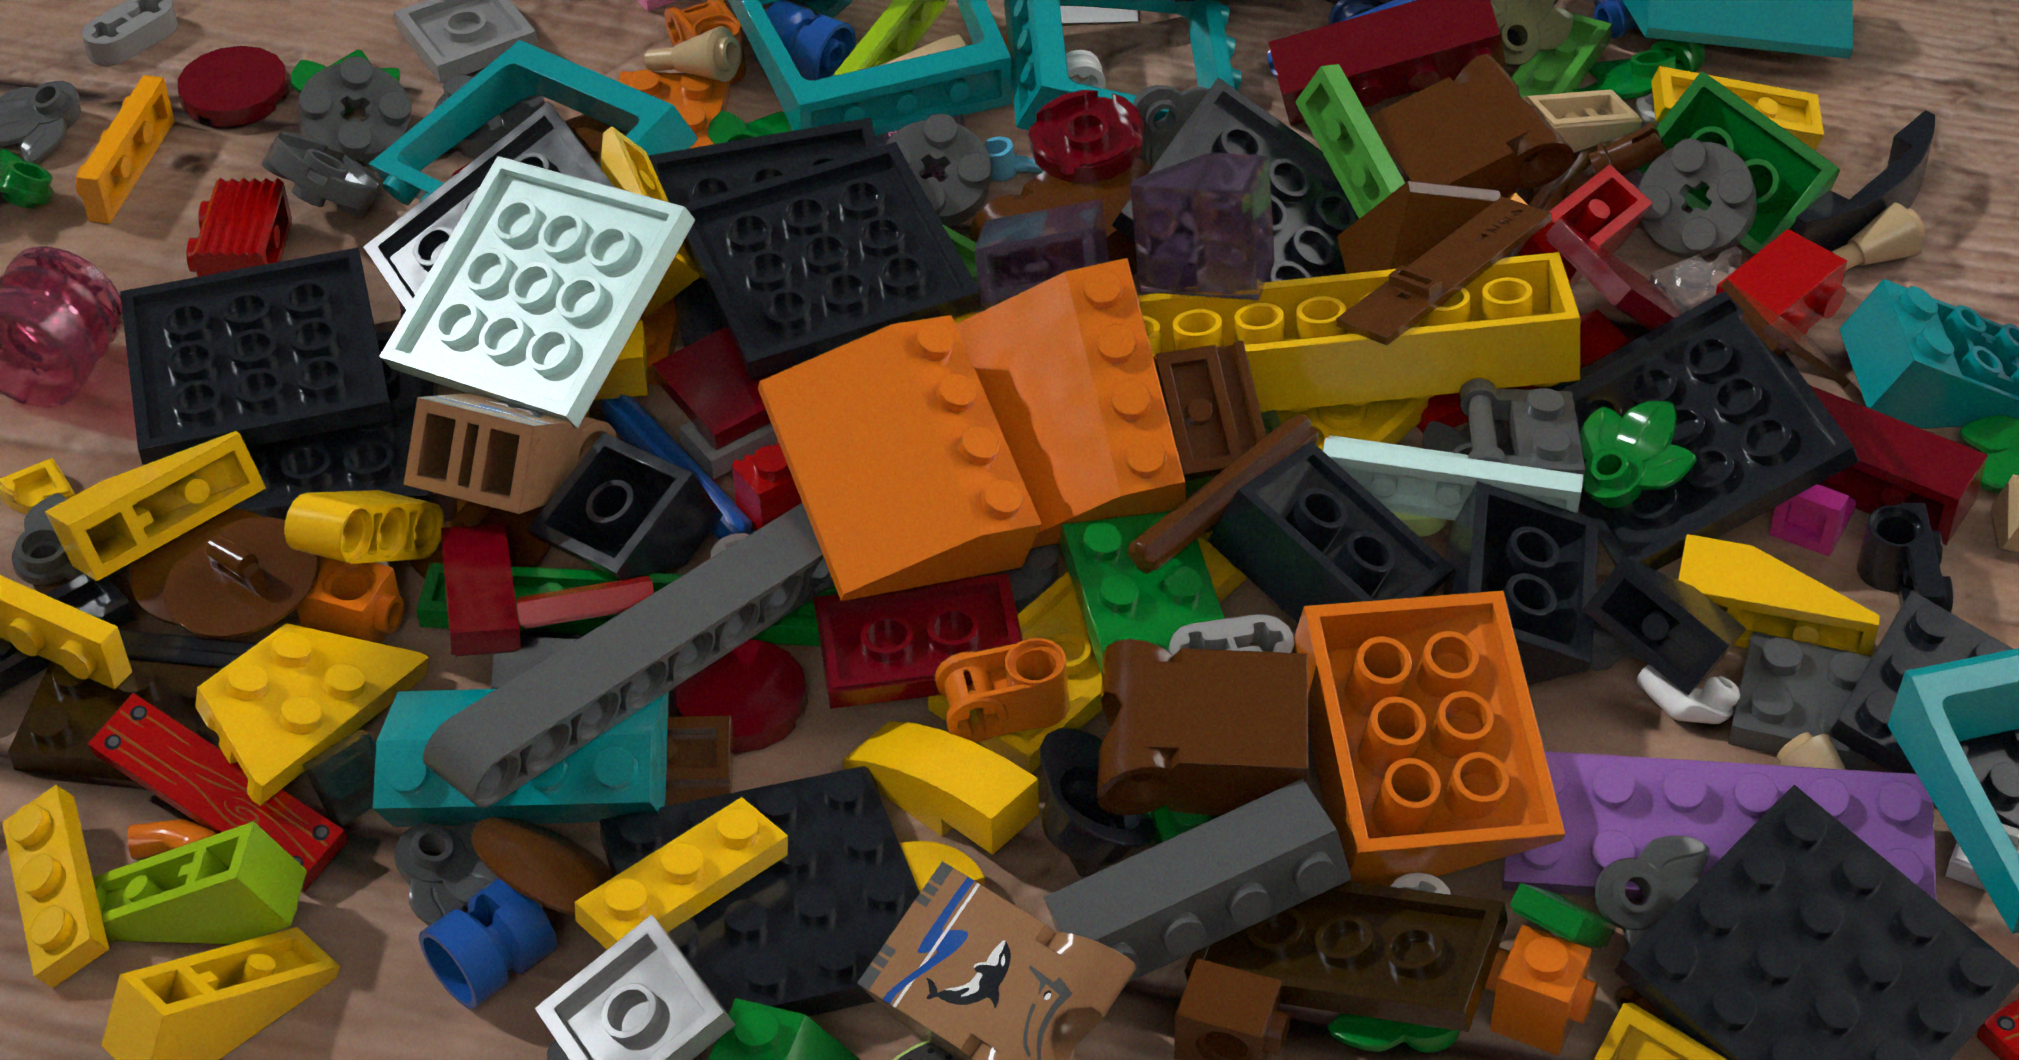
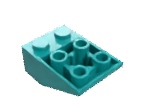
M1882 279L1839 328L1867 408L1921 429L1964 427L1975 420L1999 414L2019 419V327L2016 325H2001L1981 317L1967 306L1958 305L1955 307L1932 298L1921 288L1915 286L1906 288Z

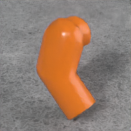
M183 819L134 824L128 827V847L132 859L149 858L216 835L217 833Z

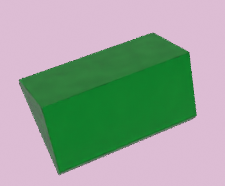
M1703 71L1698 74L1656 127L1664 141L1662 145H1665L1667 150L1672 149L1682 140L1696 139L1700 142H1713L1725 146L1744 161L1755 183L1757 212L1750 230L1738 244L1753 255L1757 254L1787 229L1793 231L1796 217L1823 194L1832 189L1841 171L1839 167ZM1654 160L1637 168V170L1645 174ZM1700 187L1697 191L1689 190L1684 196L1687 201L1686 206L1692 210L1698 207L1706 211L1711 205L1706 196L1709 188Z

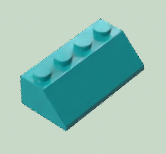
M1622 0L1646 38L1850 59L1853 51V0Z
M496 689L398 691L376 741L373 810L393 827H413L420 824L460 826L467 822L481 821L490 817H509L535 824L598 823L600 819L630 813H659V807H664L666 800L669 691L488 807L476 806L424 764L423 754L432 734L442 723Z

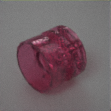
M41 246L26 248L8 264L5 273L0 276L1 394L21 404L43 408L61 407L77 396L92 374L96 361L105 355L110 343L118 336L123 326L120 294L112 281L91 262L67 250Z

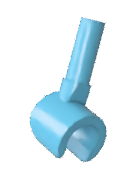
M998 136L986 141V148L990 155L991 178L999 182L1006 181L1014 177L1017 172L1039 174L1043 172L1035 164L1034 158L1015 155L1013 142L1009 138Z

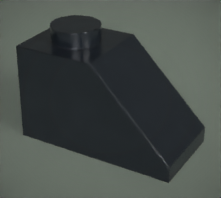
M1624 557L1582 609L1687 695L1694 691L1709 676L1746 630L1743 625L1694 586L1627 557Z

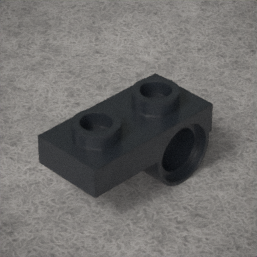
M1899 503V505H1886L1875 509L1868 518L1857 563V572L1860 578L1875 589L1897 592L1900 606L1912 590L1950 613L1952 611L1954 598L1953 583L1950 576H1942L1940 569L1943 550L1942 536L1939 530H1931L1926 504Z

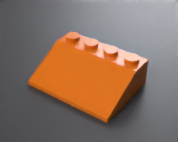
M1128 258L1065 271L955 324L1042 525L1031 549L1060 543L1059 537L1062 524L1172 511L1186 500L1185 479Z
M952 315L891 324L759 382L758 391L841 601L1022 568L1042 524Z
M1503 591L1303 607L1294 636L1295 644L1292 653L1307 654L1308 730L1326 814L1338 831L1352 878L1349 881L1391 886L1397 878L1409 873L1420 872L1438 877L1563 840L1565 830Z

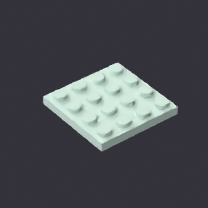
M497 156L379 357L391 369L459 391L479 396H488L570 421L575 428H578L695 219L684 206Z

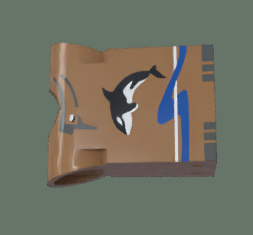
M462 393L417 397L404 485L521 514L546 505L603 432L615 438L617 437L612 426L604 421L584 417L579 427L575 428L570 421L488 396Z
M942 861L860 978L858 984L894 1019L959 1060H1072L1077 1044L1104 1018L1137 968L1135 963L1127 956L1109 946L1079 935L1055 932L1044 922Z

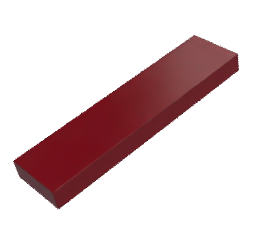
M505 524L441 528L451 655L457 657L513 653L521 650L519 620Z

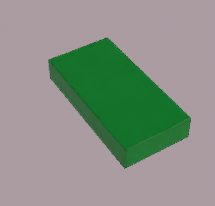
M1524 883L1519 884L1509 905L1513 907V912L1568 941L1600 949L1602 946H1608L1617 928L1605 918L1555 892Z

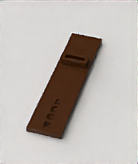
M1500 197L1407 267L1401 265L1390 273L1387 282L1336 318L1337 327L1384 345L1390 344L1552 221V213Z
M1728 279L1720 285L1744 311L1740 316L1742 320L1773 353L1780 356L1788 348L1844 388L1851 382L1807 335Z

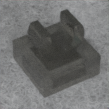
M357 730L302 764L330 821L342 827L373 808L376 744L369 732Z

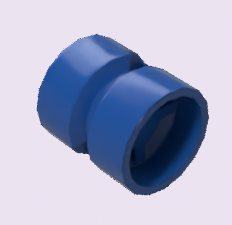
M785 0L774 2L765 11L800 75L806 80H818L833 76L856 47L855 30L849 23L823 14H817L816 16L812 10ZM754 52L755 60H756L757 63L761 66V64H760V62H759V60H758V58H757V56H756V54H755V52Z
M497 878L469 898L467 913L459 909L451 910L419 934L421 950L433 973L448 993L468 1009H475L506 987L509 980L508 971L524 974L555 952L557 947L554 930L539 903L519 893L500 878Z

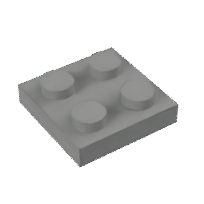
M426 0L394 11L398 31L440 84L453 76L468 75L487 67L518 40L538 47L536 30L510 0Z
M652 914L535 1008L569 1060H693L735 1026L732 1019L670 935Z

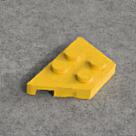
M285 623L198 686L195 707L206 726L215 731L219 736V747L230 764L239 763L248 778V795L253 802L261 806L394 702L398 691H408L426 677L429 657L417 651Z

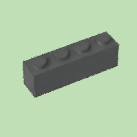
M1302 778L1044 896V900L1057 932L1075 934L1097 941L1117 950L1132 960L1137 969L1127 982L1129 983L1352 880L1338 831Z

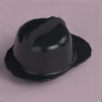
M1059 728L1048 733L1039 748L1041 765L1049 787L1042 814V827L1049 841L1064 854L1068 855L1078 875L1088 877L1095 874L1102 866H1108L1120 860L1131 847H1141L1151 843L1156 829L1148 812L1138 815H1117L1108 813L1099 806L1097 799L1099 749L1103 740L1078 729Z

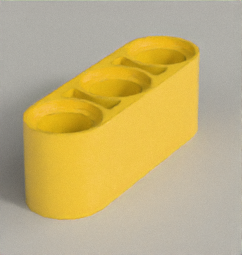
M381 490L310 492L299 495L292 502L287 512L284 534L286 542L291 549L351 564L425 559L436 551L441 541L444 515L443 510L436 503Z

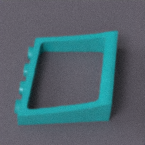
M728 0L774 89L793 131L871 118L875 135L877 136L898 131L914 122L927 120V118L934 114H946L955 118L1012 104L1011 56L986 0H956L973 45L811 81L804 79L800 75L762 7L763 4L781 0Z
M1004 0L1008 49L1011 56L1016 127L1029 130L1030 125L1032 127L1037 121L1036 114L1043 105L1063 94L1080 90L1098 91V97L1112 99L1113 93L1125 97L1132 104L1136 98V95L1079 84L1069 78L1060 6L1126 9L1181 15L1188 23L1198 87L1210 89L1218 77L1237 91L1240 87L1241 71L1232 68L1230 62L1234 54L1236 42L1233 37L1225 34L1224 29L1229 19L1230 9L1229 6L1220 3L1219 0H1195L1190 2H1174L1173 0ZM1169 109L1158 111L1153 118V122L1164 118Z
M518 40L372 160L369 165L384 181L382 187L396 200L407 206L415 198L419 199L420 203L444 184L420 172L422 169L488 121L519 101L533 95L543 96L628 133L626 137L644 149L648 155L688 149L694 145L698 138L673 104Z
M2019 648L1906 670L1887 726L2011 933H2019V854L1959 741L2019 729Z

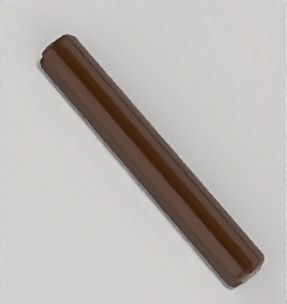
M1297 414L1295 417L1283 422L1129 544L1128 556L1135 562L1137 569L1146 574L1161 568L1220 520L1239 488L1310 441L1314 444L1317 443L1318 430L1311 425L1310 419L1303 414Z

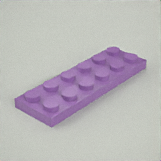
M1544 751L1565 836L1562 841L1507 856L1502 860V890L1517 891L1519 884L1524 883L1557 894L1595 896L1598 876L1610 863L1623 858H1637L1644 847L1656 838L1668 835L1687 836L1698 839L1710 849L1707 864L1701 875L1702 878L1793 785H1796L1937 901L1933 801L1917 774ZM1628 881L1625 886L1626 897L1642 899L1641 891L1637 884Z

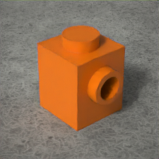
M1522 924L1510 951L1499 947L1485 985V989L1495 992L1489 1031L1559 1056L1574 1021L1584 1025L1595 1000L1598 982L1587 979L1592 949Z

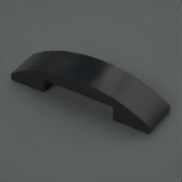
M1925 110L1894 136L1887 168L1852 198L1847 199L1831 190L1827 191L1796 217L1793 232L1832 252L1848 244V241L1891 203H1899L1906 209L1910 208L1923 183L1934 136L1935 114Z

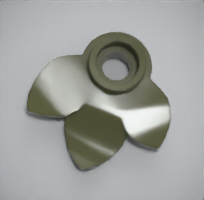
M1491 0L1501 33L1506 66H1520L1531 60L1537 51L1553 50L1560 46L1571 32L1574 21L1573 14L1560 7H1553L1555 0ZM1508 29H1513L1519 34L1521 38L1520 46H1515L1509 42L1507 37Z

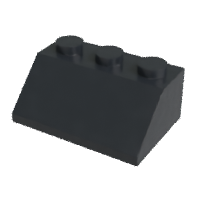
M1312 441L1239 488L1207 540L1235 568L1239 569L1297 623H1299L1304 606L1432 596L1455 569Z
M1477 481L1449 530L1446 561L1455 569L1444 582L1443 595L1492 591L1504 592L1527 685L1587 671L1592 663L1594 619L1582 609L1595 594L1599 520Z

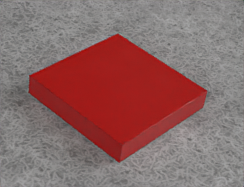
M643 576L520 596L516 602L520 626H524V629L622 613L654 594L651 578Z

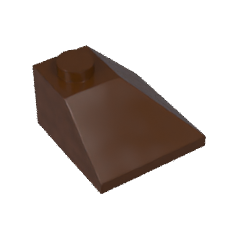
M1407 181L1337 236L1346 274L1397 269L1401 265L1407 267L1501 197L1500 191Z

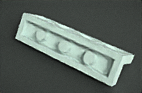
M1329 435V438H1325L1323 452L1391 512L1455 521L1476 482L1479 481L1578 513L1583 474L1468 458L1469 455L1340 436Z

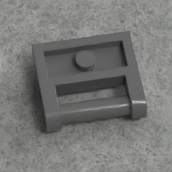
M1483 378L1471 379L1461 386L1459 391L1461 410L1469 419L1472 451L1469 453L1468 458L1583 474L1584 481L1585 465L1572 391H1555L1549 388H1537L1534 390L1496 389L1492 382ZM1494 420H1508L1513 456L1505 455L1502 449L1498 448Z

